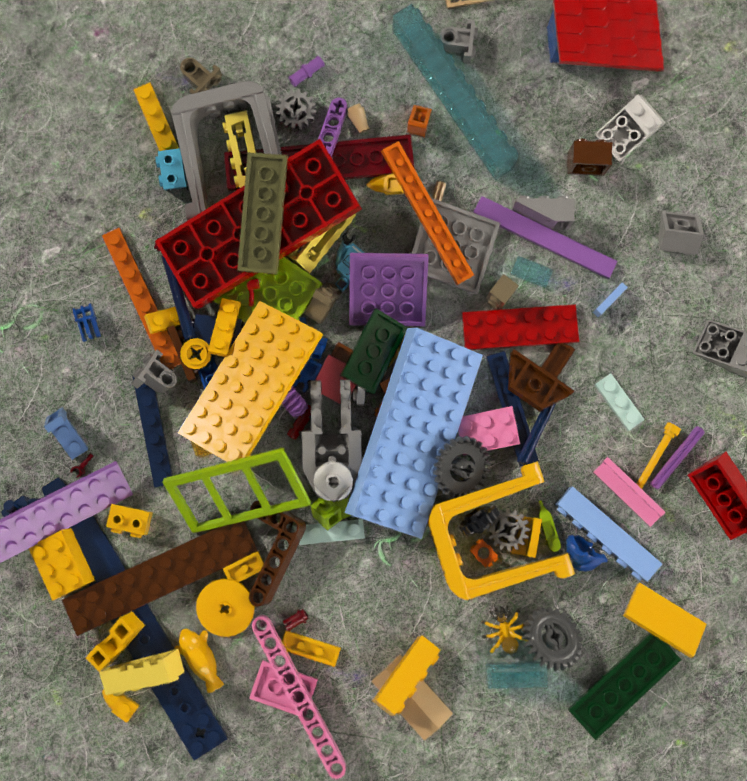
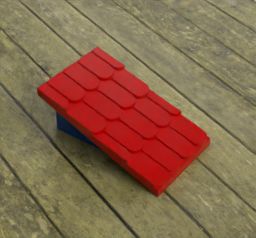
M553 0L554 9L547 25L550 63L559 62V64L663 72L664 59L662 56V41L660 38V23L656 0Z

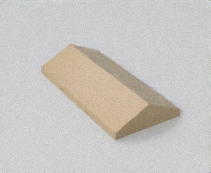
M401 655L397 656L371 681L379 690L403 658ZM423 680L422 682L419 681L415 686L417 690L411 698L407 697L404 702L405 707L400 714L420 737L426 740L440 729L453 713Z

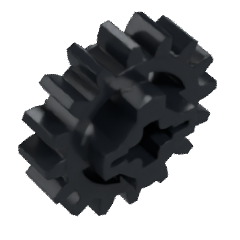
M495 505L478 507L464 517L465 520L462 521L459 528L465 536L472 535L473 533H483L490 526L494 525V520L500 516V513Z

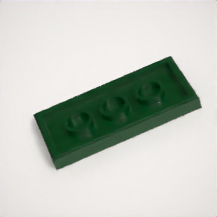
M374 309L340 376L350 380L351 383L368 393L375 394L408 327L380 310Z

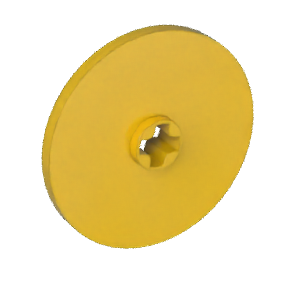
M218 579L206 585L200 592L196 603L197 616L204 628L215 635L223 637L234 636L243 632L251 623L255 612V606L249 601V590L241 583L231 579ZM223 605H224V606L229 605L228 611H227V610H224V611H223V610L221 609L222 606H223Z

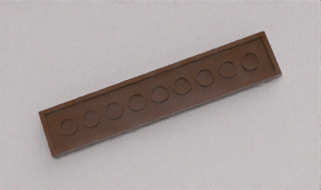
M245 521L218 527L64 598L62 603L76 636H79L215 573L258 550Z

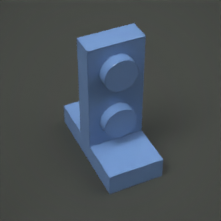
M62 407L46 417L44 427L48 433H53L73 460L87 451L89 447L66 417L67 412Z

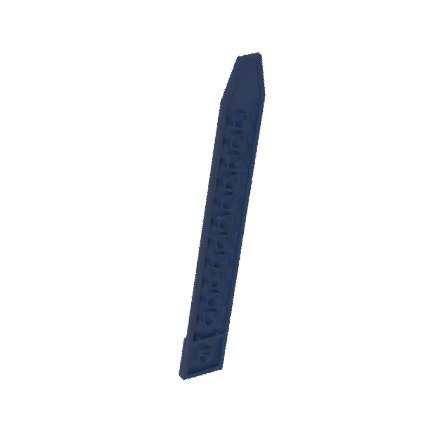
M59 477L42 487L44 497L67 486V484ZM94 515L70 527L96 580L90 583L89 586H93L127 570ZM148 604L132 611L145 624L143 629L126 647L134 660L175 650ZM120 617L111 620V623L114 625ZM182 662L185 672L178 676V680L153 686L151 689L195 761L226 741L228 736ZM199 727L201 730H206V732L204 733L205 737L203 738L201 736H197L196 734L198 732L197 728Z

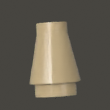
M359 103L348 108L347 116L358 132L363 133L369 130L364 107Z

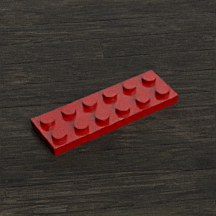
M576 304L462 312L464 347L470 350L579 342Z

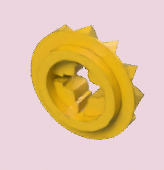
M198 338L188 340L181 348L180 356L182 362L191 369L205 367L211 360V354L208 353L209 344ZM191 348L195 349L196 351L202 350L199 354L202 360H199L196 357L191 358V356L193 355Z

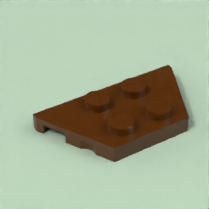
M513 349L510 353L508 390L539 412L574 393L573 389L517 350Z

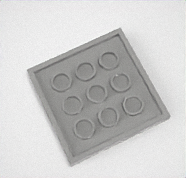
M431 198L474 276L459 285L455 284L422 223L420 224L411 254H428V278L477 295L500 223Z

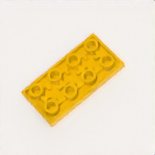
M640 582L636 585L623 614L628 620L690 658L694 657L707 625Z

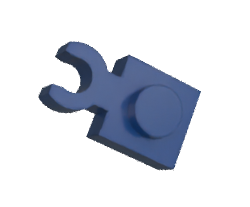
M309 358L299 374L301 378L297 379L293 386L297 388L299 383H304L302 391L305 393L309 388V380H316L323 365Z

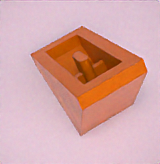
M414 105L408 121L407 133L425 137L432 109Z

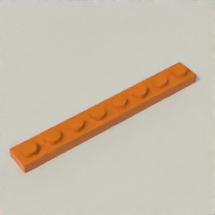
M398 141L381 151L382 155L455 284L459 285L473 277L474 273L400 142Z
M117 228L102 235L155 351L159 350L163 353L162 357L159 358L160 362L169 369L181 365L168 330L150 334L144 316L158 311V308L121 229Z

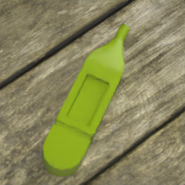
M540 500L539 519H542L541 526L547 546L550 551L557 552L561 548V543L551 513L545 508L542 500Z

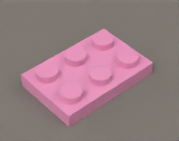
M513 406L462 417L458 429L459 436L462 438L464 436L475 438L477 441L482 442V446L487 448L486 451L521 444Z
M262 660L249 699L297 715L270 662ZM298 672L312 697L318 679ZM287 673L284 675L288 683L295 681L293 674ZM296 691L294 698L296 700H303V692ZM305 709L303 711L304 716H306L308 709Z

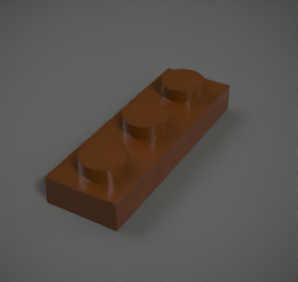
M175 325L168 327V332L186 377L190 383L198 380L196 375L199 373L197 369L187 367L181 360L180 352L184 345L182 341L184 340L183 332L181 329H177Z

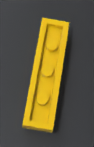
M149 82L133 89L159 151L178 149L179 147L151 83Z

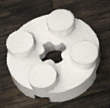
M332 460L322 464L315 472V491L324 500H342L352 489L353 476L350 469L343 463ZM337 477L338 484L329 485V478Z

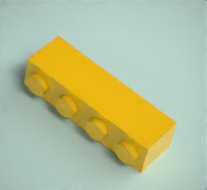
M423 635L417 637L372 701L390 716L399 715L405 707L404 702L407 697L411 698L416 692L417 688L415 686L419 681L422 682L428 674L426 670L439 659L438 653L440 649Z

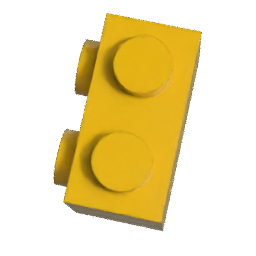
M111 504L106 527L112 528L111 532L122 534L123 531L130 532L132 537L141 538L142 535H148L153 512Z

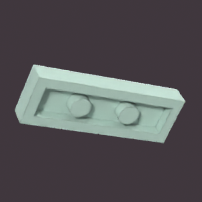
M611 373L594 384L627 431H630L645 420Z

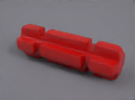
M308 405L305 413L293 423L294 427L290 428L287 432V435L294 440L297 439L300 435L299 431L302 432L310 420V405Z

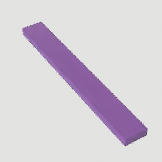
M481 196L473 212L500 223L499 227L607 279L610 278L618 262Z

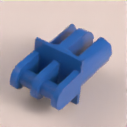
M89 303V306L86 307L82 305L79 309L73 308L74 321L78 324L82 341H87V336L89 339H94V332L97 338L101 337L96 321L98 318L92 303Z

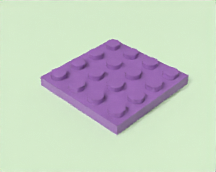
M350 253L349 325H366L373 310L378 309L405 326H425L428 254Z

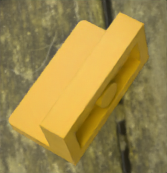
M524 516L522 520L529 521L525 526L531 529V531L526 532L529 539L524 538L525 545L519 543L518 550L512 546L510 552L536 558L542 519ZM521 530L518 531L517 538L520 537Z

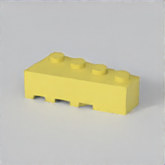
M175 649L109 666L100 671L99 674L105 695L114 694V696L125 693V691L131 690L133 692L145 687H153L179 679L178 676L185 671L179 650Z

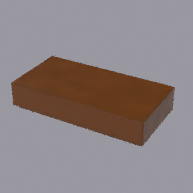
M567 343L556 344L541 368L557 378L575 349Z

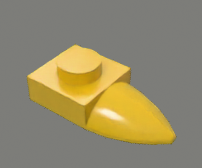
M394 174L378 176L370 180L366 185L371 190L384 193L385 195L404 194Z
M102 691L105 702L112 709L111 712L124 722H129L140 705L124 693L114 696V694L105 695V691Z

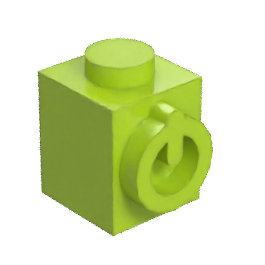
M318 498L310 505L313 518L327 531L342 520L341 509L332 500L327 501L323 498Z

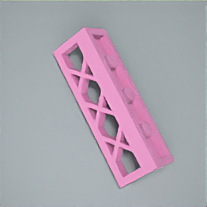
M608 457L593 472L649 527L665 514V511Z

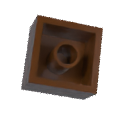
M584 138L577 139L576 141L574 140L568 151L567 174L604 176L612 165V142H607L604 139L588 141Z

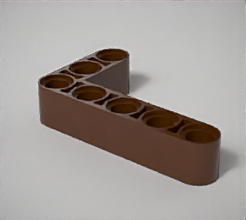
M253 502L250 510L260 508V502ZM288 511L257 518L279 530V533L249 594V601L255 607L268 605L272 601L306 530L305 522ZM277 514L281 517L279 523L276 521ZM294 522L297 525V529L295 532L292 530V524ZM285 540H287V542H288V548H287V549L284 548V541H285ZM276 558H279L280 565L278 567L275 564ZM268 575L271 577L270 584L267 582ZM259 593L263 595L262 602L259 600Z

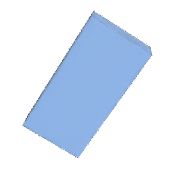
M622 282L593 313L597 317L602 315L628 287Z

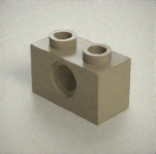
M503 274L486 297V300H488L487 304L495 310L497 308L499 310L502 309L519 285Z

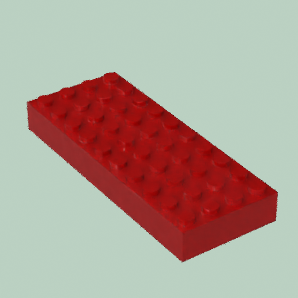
M321 139L288 158L279 260L362 210ZM245 185L155 241L193 308L200 309L258 274L237 271Z

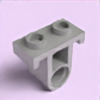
M468 20L466 28H444L440 33V48L445 52L464 54L463 63H470L471 57H475L476 45H473V39H477L478 28H475V20ZM450 37L453 41L447 42L445 38Z
M156 350L152 354L148 353L142 361L144 363L143 367H139L133 374L135 379L131 384L134 387L139 388L145 383L154 391L163 394L176 384L177 377L175 373L158 361L163 353Z

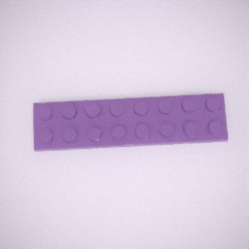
M115 461L0 519V563L33 547L39 541L107 509L111 504H116L132 496L133 493L118 463Z

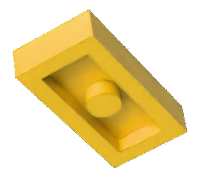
M176 307L156 311L144 316L150 334L168 330L167 328L173 325L176 327L181 326Z
M259 551L223 568L227 579L241 582L260 572L264 561Z

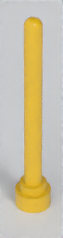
M667 422L665 425V435L636 483L641 489H643L670 440L680 433L681 429L670 422Z

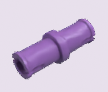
M316 56L306 65H301V69L289 76L288 79L296 87L306 78H311L312 74L325 64L320 56Z

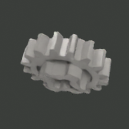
M290 89L289 95L284 92V99L278 98L280 104H276V110H278L276 115L280 117V124L285 122L286 129L292 126V131L296 127H299L301 131L303 125L308 128V121L314 122L313 116L316 115V110H314L316 104L312 103L313 97L307 98V92L305 91L301 94L300 89L296 93ZM297 104H298V108H299V109H297V112H295V116H294V112H293V111H295V108H297ZM284 113H286V115H289L291 117V120L288 119Z
M506 509L505 514L502 510H499L500 516L494 520L492 528L487 529L488 532H492L489 539H495L493 545L497 546L500 544L501 550H504L505 546H507L508 551L512 550V546L518 550V544L525 545L523 539H529L526 532L531 531V529L525 526L529 521L522 520L525 516L524 514L517 516V510L511 513L510 509ZM508 517H513L517 519L518 522L512 523L510 522ZM499 522H501V526L499 530H497V525ZM507 525L509 527H514L511 530V534L503 533L505 532V530H507ZM521 530V535L517 538V533ZM506 537L510 543H505L500 538Z

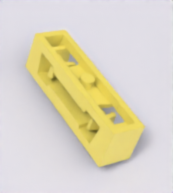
M247 110L224 115L226 122H222L224 133L229 135V140H226L228 151H232L233 158H230L231 166L237 172V176H234L236 188H241L245 185L246 176H243L242 171L244 170L246 175V167L243 168L238 140L233 131L236 130L238 138L245 137L248 152L256 153Z
M356 214L303 246L300 253L297 252L298 248L287 255V257L298 267L310 274L322 257L328 253L334 242L339 239L345 228L351 224Z

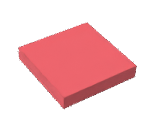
M329 354L316 380H321L322 395L341 404L340 380L346 379L341 377L340 374L346 363ZM350 382V388H351V394H352V392H353V390H354V388H355L356 385Z

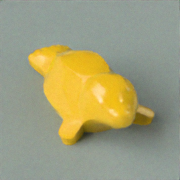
M185 628L180 632V646H175V649H178L179 654L185 657L193 673L205 681L207 693H212L216 689L221 688L224 683L217 676L216 660L207 644L208 632L203 630L198 635L196 632Z

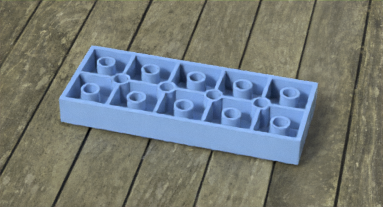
M407 328L345 513L422 539L438 492L439 483L435 482L437 475L433 474V471L437 469V467H434V463L438 462L436 456L441 455L439 450L445 449V443L450 444V440L456 438L480 366L482 354L419 328Z

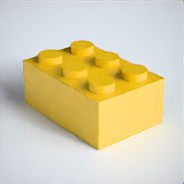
M72 528L61 530L29 548L52 601L96 581Z

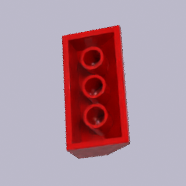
M725 451L696 468L687 476L729 539L732 540L747 533V482Z

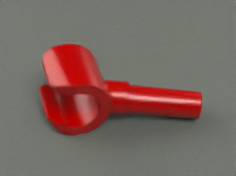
M258 279L247 282L249 306L254 305V290L260 289Z

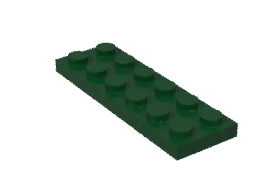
M648 633L575 701L568 710L586 731L597 740L677 665L681 659L667 643Z

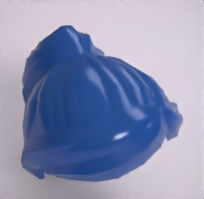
M569 535L566 539V551L569 553L570 559L573 561V567L576 570L588 572L600 564L608 562L606 556L596 553L592 548L593 543L586 541L582 536Z

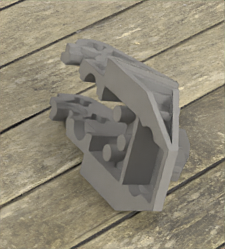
M321 380L311 381L312 426L302 431L303 471L315 493L314 475L322 464L333 460L346 465L353 476V488L362 463L361 430L351 424L350 380H340V434H323ZM330 477V478H329V480H330L329 485H332V484L337 485V484H338V482H337V479H338V478H337V477H334V478Z

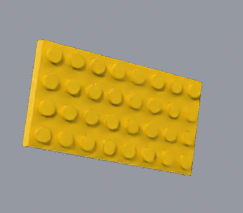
M259 301L229 349L228 356L224 357L178 433L226 462L249 457L323 334Z

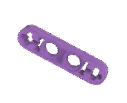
M342 98L332 100L318 138L321 139L331 157L347 114V102ZM342 106L339 108L338 114H336V108ZM331 120L339 122L336 126H331L328 123ZM330 135L333 137V140L326 142L323 138Z

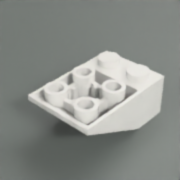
M638 94L595 135L599 139L612 142V154L620 162L666 122L644 97Z

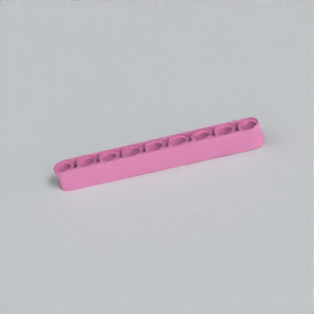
M266 615L258 616L252 623L254 634L328 774L334 779L341 778L345 774L346 762L271 620ZM258 620L266 622L267 628L265 630L258 629ZM269 637L274 638L276 646L268 647L266 639ZM282 655L286 660L285 664L278 665L275 657ZM287 673L293 674L295 681L288 683L284 675ZM296 691L303 692L304 699L296 700L294 693ZM310 709L313 711L314 716L306 718L303 715V711ZM315 727H320L324 733L316 736L312 730ZM329 745L333 751L326 754L322 751V747ZM339 763L342 766V770L335 772L331 766Z

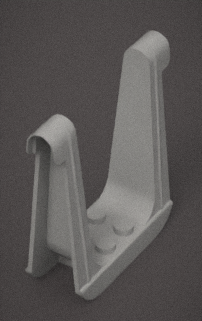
M242 81L186 95L179 98L173 105L171 114L192 202L187 203L184 207L187 220L209 208L198 137V124L204 117H219L222 112L235 113L239 111V108L250 107L253 110L264 154L282 155L270 97L264 93V90L258 84L251 81Z

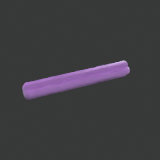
M697 426L692 430L652 479L650 484L655 489L661 488L704 435L705 431Z

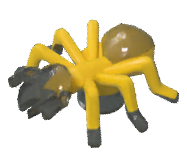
M508 605L506 606L507 613L502 606H500V612L495 607L494 613L496 617H494L491 610L492 619L500 622V626L484 620L481 621L484 625L499 629L498 632L482 635L483 639L499 637L496 645L490 650L491 654L499 648L501 642L502 649L506 653L514 654L517 652L519 644L515 637L522 640L523 636L516 634L514 630L522 629L525 625L522 623L515 627L510 626L517 620L521 610L517 609L514 617L508 623L506 622L510 614Z

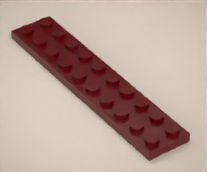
M411 134L337 141L332 159L345 180L393 174L381 151L399 141L414 167ZM310 144L280 147L281 154L287 155L289 158ZM256 149V153H264V150ZM247 150L240 151L243 168L247 166ZM224 152L228 191L238 190L240 187L236 188L234 180L237 172L236 169H232L230 162L233 154L232 152Z

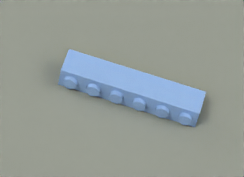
M573 486L569 487L555 503L558 507L557 511L564 517L568 515L573 520L571 523L579 530L583 528L587 532L586 536L594 543L598 541L602 545L601 549L609 556L613 554L617 558L616 562L624 569L628 567L632 571L631 575L639 582L641 580L648 582L662 565L658 559Z

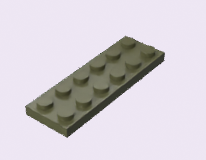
M248 152L237 271L278 274L288 162L287 155Z

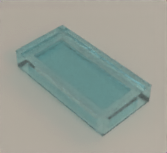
M518 256L511 275L546 288L553 269Z

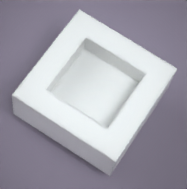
M360 387L354 389L353 400L357 401V405L364 406L365 390Z

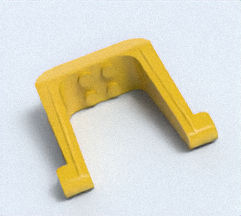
M538 461L522 466V477L440 502L432 507L428 519L430 533L446 582L450 590L459 598L469 600L553 571L555 576L561 579L575 574L569 553L469 578L461 572L460 565H463L460 554L455 553L453 548L457 545L453 534L449 535L448 524L451 518L462 512L545 482Z

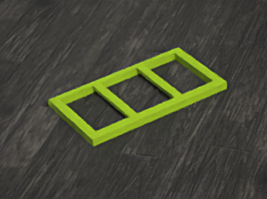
M284 448L167 477L163 480L165 488L192 533L311 505V501ZM278 460L298 499L270 505L250 467ZM242 469L262 508L231 515L210 477ZM202 480L222 517L198 523L177 486Z

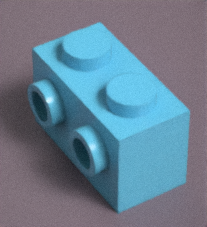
M180 148L158 151V156L155 158L157 168L161 170V175L158 176L160 187H163L166 191L189 188Z

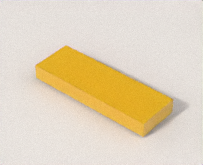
M285 630L282 638V643L287 652L333 667L336 666L341 647Z

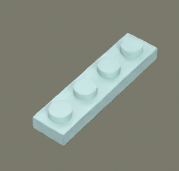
M363 519L340 521L328 531L320 523L308 524L299 545L365 538ZM292 526V530L295 532L297 526Z

